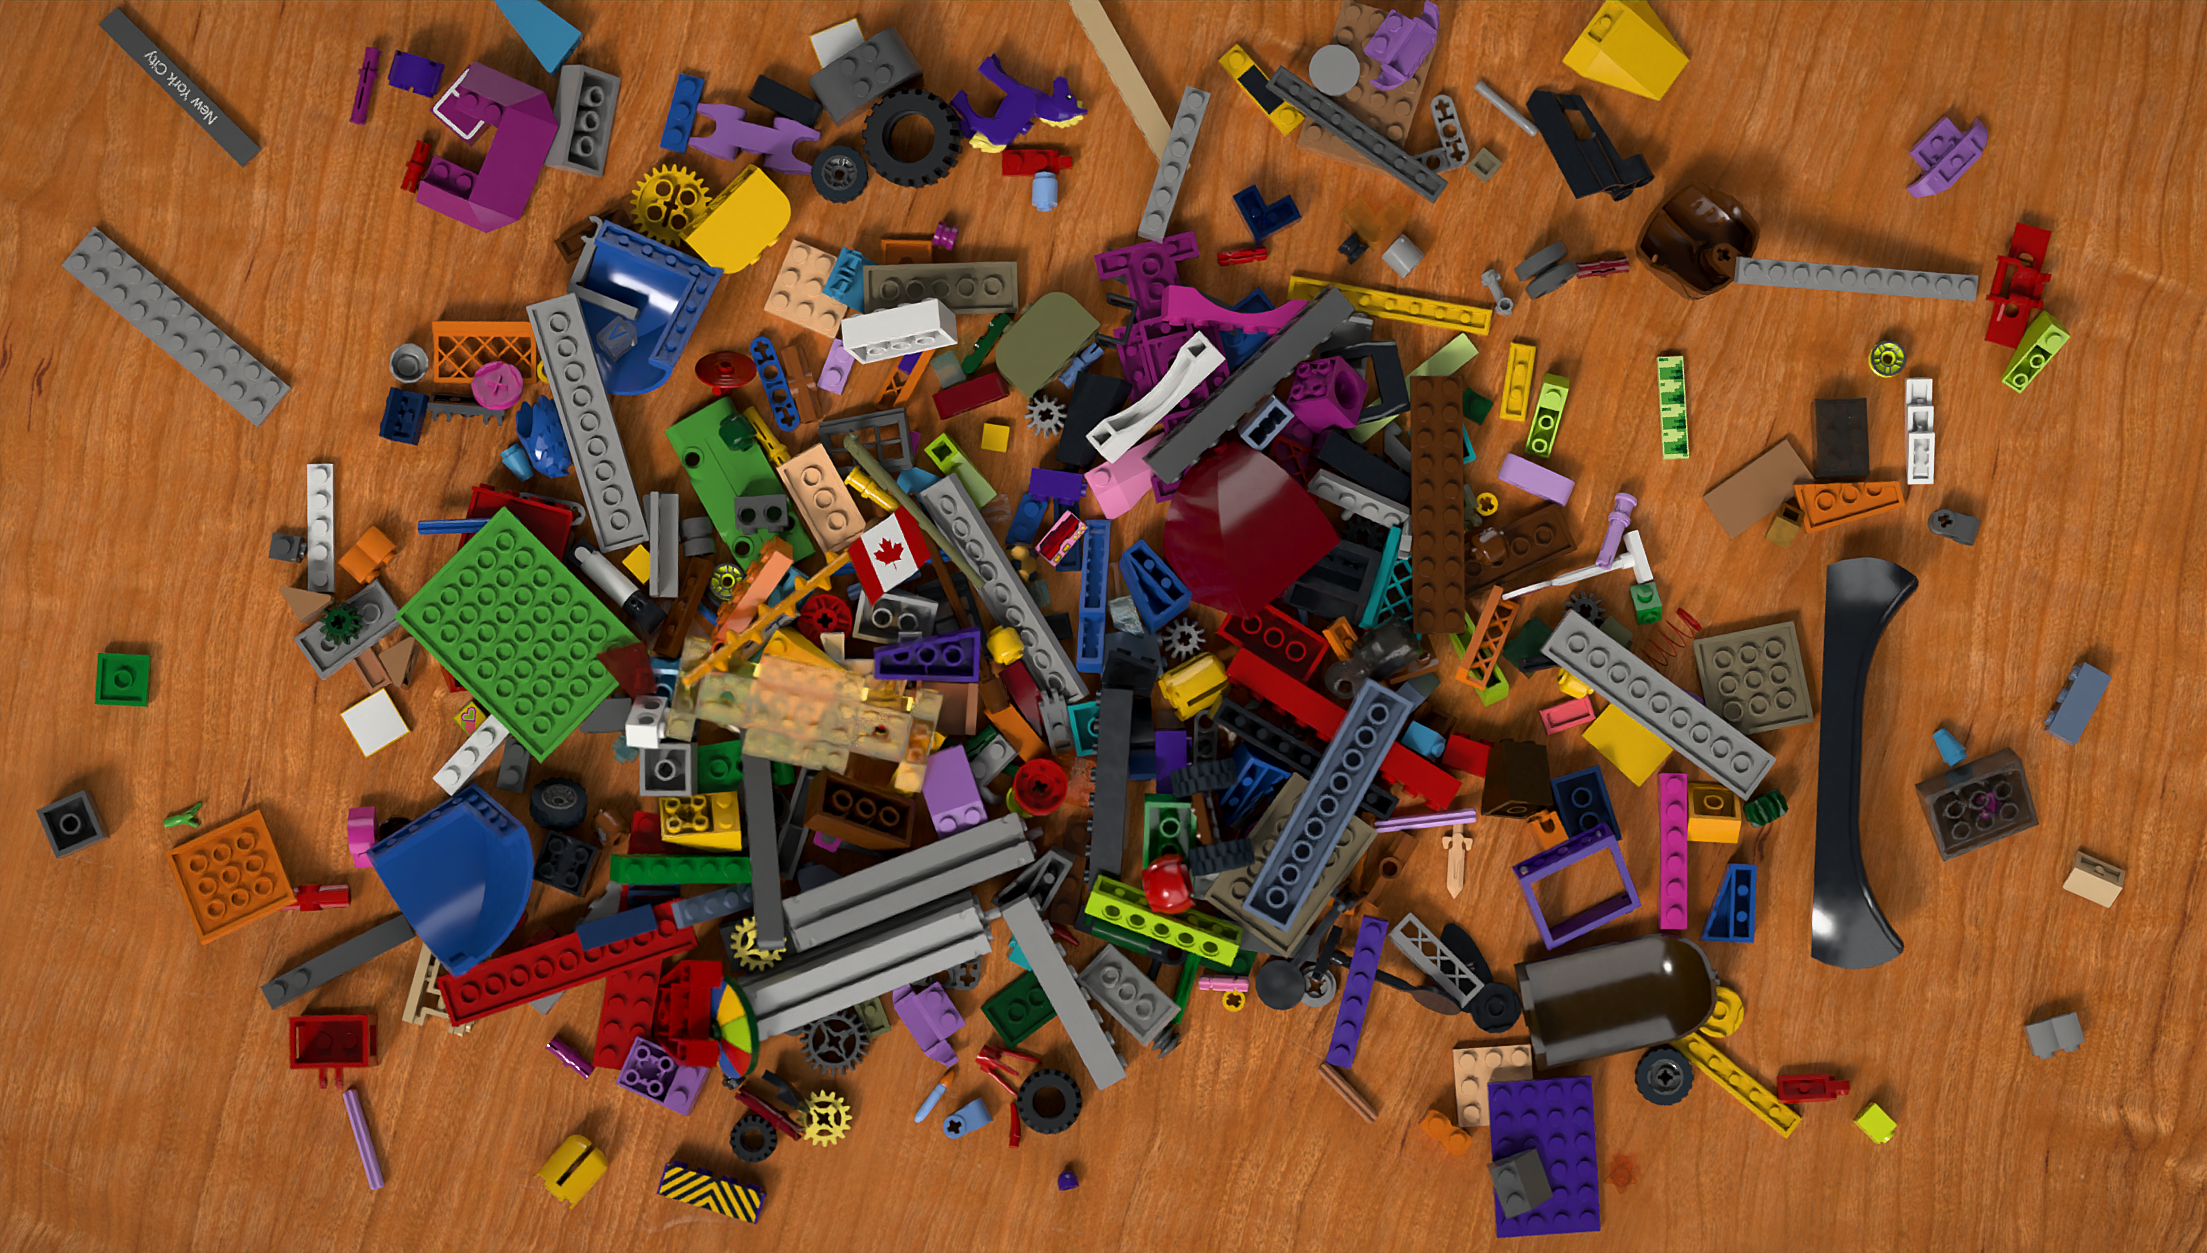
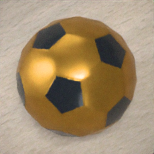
M1015 542L1003 549V552L1025 587L1033 584L1039 578L1042 571V559L1032 545Z

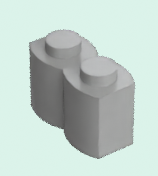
M2076 1012L2065 1013L2023 1026L2032 1056H2039L2040 1060L2055 1056L2054 1051L2064 1048L2065 1053L2080 1049L2079 1044L2085 1042Z

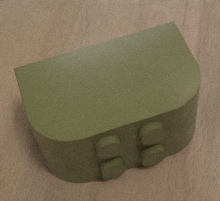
M1052 292L1042 296L1035 304L1030 302L1021 311V318L1017 322L1011 321L1004 328V336L996 347L995 358L998 371L1005 381L1029 404L1095 338V334L1101 331V324L1073 297L1065 293Z

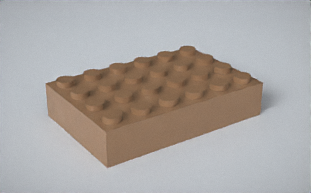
M1344 0L1329 45H1341L1352 51L1359 62L1360 75L1356 85L1350 92L1341 96L1322 94L1403 150L1442 29H1439L1437 42L1410 81H1405L1394 89L1382 91L1369 83L1371 79L1375 80L1382 73V64L1367 56L1363 50L1389 12L1351 0ZM1306 116L1297 142V149L1384 177L1394 178Z

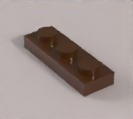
M621 203L596 216L603 223L607 220L626 229L634 226ZM589 220L554 240L567 264L580 258L586 244L581 237L586 235L588 238H593L598 228L597 223H592Z

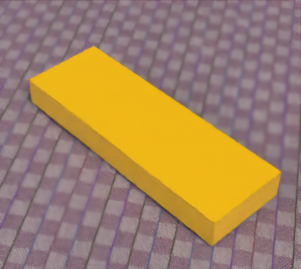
M1510 343L1499 419L1525 422L1536 346Z

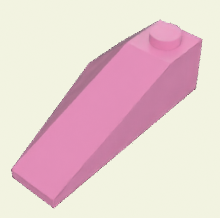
M1165 432L1126 451L1113 464L1107 461L1083 474L1087 485L1107 520L1112 521L1130 511L1152 487L1150 478L1157 476L1144 463L1142 458L1166 436Z

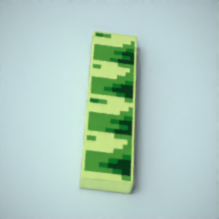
M1683 356L1657 357L1662 460L1688 459L1689 447Z

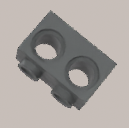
M786 494L734 498L737 531H742V535L758 534L759 529H768V533L784 532V528L789 527ZM775 507L781 509L782 515L780 519L776 521L768 519L770 509ZM748 509L756 512L755 520L750 523L742 520V514Z

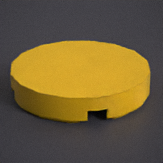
M1716 986L1717 1003L1715 1010L1709 1020L1699 1030L1708 1036L1721 1038L1734 1033L1739 1028L1744 1017V1007L1736 992L1727 987Z

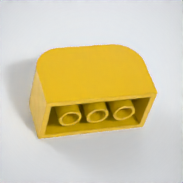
M749 164L678 236L703 262L708 263L711 267H718L724 270L723 273H735L744 269L749 263L751 265L756 263L763 255L761 251L767 245L769 247L773 246L780 239L779 233L787 226L790 219V203L785 194L759 167Z

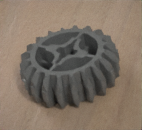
M848 1008L843 1010L842 1015L838 1014L839 1011L817 1019L816 1022H809L808 1024L812 1026L811 1029L803 1027L801 1030L803 1033L808 1034V1038H800V1042H808V1047L801 1048V1052L810 1051L811 1054L805 1058V1061L809 1062L814 1058L816 1062L812 1065V1068L815 1070L821 1064L823 1066L821 1074L823 1075L827 1072L828 1068H831V1076H836V1068H840L841 1074L845 1075L846 1065L854 1071L856 1069L852 1063L854 1060L859 1064L863 1063L862 1058L858 1054H868V1050L862 1049L861 1046L862 1044H870V1040H862V1035H866L869 1032L868 1030L860 1032L859 1027L864 1024V1021L861 1020L857 1024L854 1022L858 1016L857 1013H853L850 1018L847 1017ZM827 1020H842L850 1026L841 1032H836L829 1026ZM820 1026L825 1034V1041L815 1049L814 1035ZM855 1033L856 1047L853 1054L849 1056L844 1042L851 1034ZM830 1034H833L835 1037H841L839 1041L840 1049L835 1045L829 1046L828 1042L831 1041ZM828 1050H833L842 1058L843 1062H828L822 1059L820 1055Z

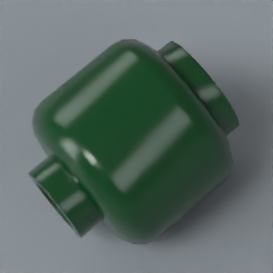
M732 413L720 422L719 425L721 427L718 434L730 451L741 450L745 452L754 446L753 440L757 435V431L744 414L737 415Z

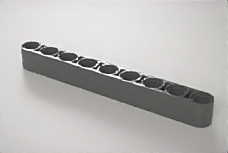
M766 720L739 722L758 951L780 950L785 948L767 724Z

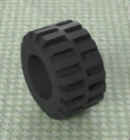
M1044 1069L1034 1072L1022 1083L1017 1095V1108L1020 1117L1028 1127L1037 1133L1049 1135L1067 1130L1075 1123L1081 1111L1082 1098L1077 1083L1071 1076L1057 1069ZM1046 1086L1058 1088L1065 1098L1063 1110L1054 1117L1042 1116L1034 1106V1097L1037 1091Z

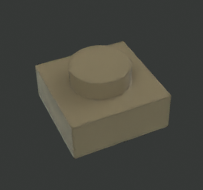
M1483 147L1466 168L1486 184L1503 163Z

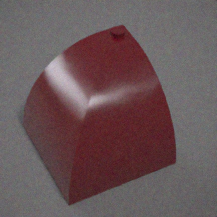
M1223 438L1189 469L1173 496L1164 527L1163 559L1167 567L1193 594L1191 601L1250 620L1341 541L1314 500L1284 469L1259 451L1245 444Z

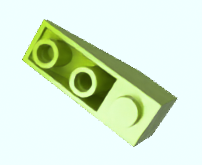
M2044 310L2026 330L2000 379L2001 382L2021 393L2071 337L2063 322Z
M1544 372L1524 453L1549 459L1569 390V378Z
M942 433L924 449L946 476L955 472L978 511L998 495L996 490L951 436Z

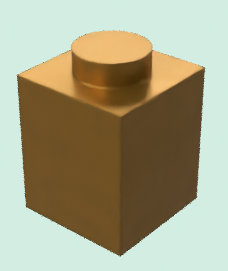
M1782 502L1768 526L1765 538L1776 545L1788 549L1801 527L1805 512Z

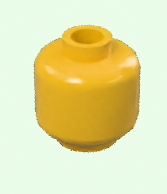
M1001 625L989 633L991 637L988 639L986 646L997 663L1010 665L1023 656L1022 651L1025 645L1013 627L1003 628Z
M1563 667L1560 668L1556 683L1559 684L1561 692L1577 699H1582L1587 694L1593 693L1594 690Z

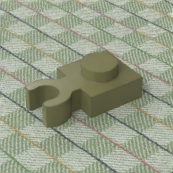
M1469 483L1463 485L1465 532L1473 529L1471 522L1474 528L1483 525L1481 517L1474 511L1479 506Z

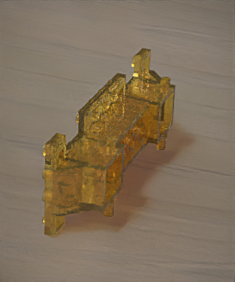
M686 636L665 736L690 742L695 719H705L716 722L717 726H721V723H723L722 727L732 725L747 729L742 749L744 754L820 771L826 769L844 776L849 752L867 755L870 760H873V757H875L874 761H879V758L899 762L900 766L895 787L921 792L943 692L918 687L914 701V698L901 696L894 692L897 680H892L891 685V680H886L884 689L874 690L864 687L867 675L764 653L761 664L752 663L742 658L745 643L739 647V651L736 649L732 652V655L727 656L728 669L726 671H722L714 666L711 672L705 673L690 686H686L682 678L700 665L699 663L702 660L705 661L712 655V653L710 654L712 641ZM725 691L731 692L734 698L726 700L721 696V693ZM884 726L888 731L884 734H879L874 728Z

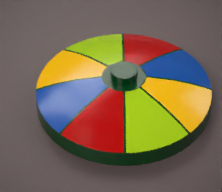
M724 974L721 988H711L709 1040L718 1041L721 1057L717 1061V1066L721 1071L731 1078H740L750 1075L758 1064L760 1054L759 1030L752 1005L743 988L735 979Z

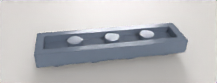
M741 883L672 903L671 906L678 929L754 907L752 883Z

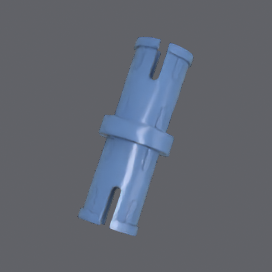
M1092 341L1079 357L1075 356L1072 359L1073 363L1057 377L1058 380L1070 389L1075 383L1077 372L1088 373L1090 371L1089 367L1105 352Z

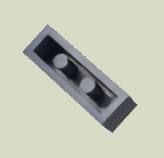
M2086 662L2080 663L2078 666L2074 665L2068 675V679H2070L2066 689L2062 688L2055 701L2058 704L2055 710H2050L2043 723L2046 726L2043 731L2069 746L2076 745L2112 677Z

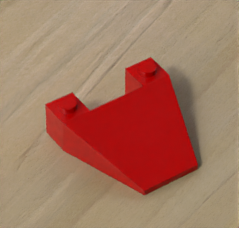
M682 960L659 980L653 1014L652 1037L679 1066L717 1067V1061L720 1060L721 1049L718 1046V1041L709 1040L711 988H721V982L724 979L722 962Z

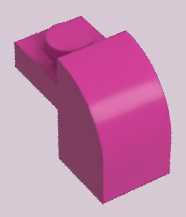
M375 806L349 808L348 841L350 854H353L355 868L373 866L365 851L379 843L376 836L379 823Z

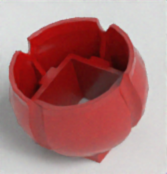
M1181 854L1160 856L1153 860L1146 869L1141 870L1144 893L1153 912L1160 911L1167 914H1178L1195 905V897H1191V895L1195 894L1186 863L1181 864L1183 861Z

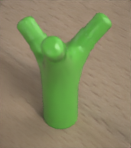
M198 802L193 808L182 814L164 818L165 827L170 828L185 824L198 828L199 823L194 822L191 818L194 817V814L203 804Z

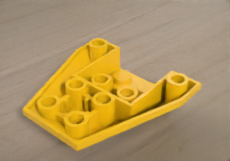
M1606 0L1562 62L1582 77L1660 101L1689 62V59L1647 0Z

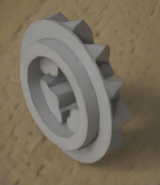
M1315 966L1302 970L1306 980V991L1311 986L1308 977L1312 976ZM1327 970L1322 980H1325L1322 983L1323 985L1320 986L1322 996L1315 991L1305 992L1301 1002L1310 1007H1321L1332 1000L1336 992V981L1329 970Z

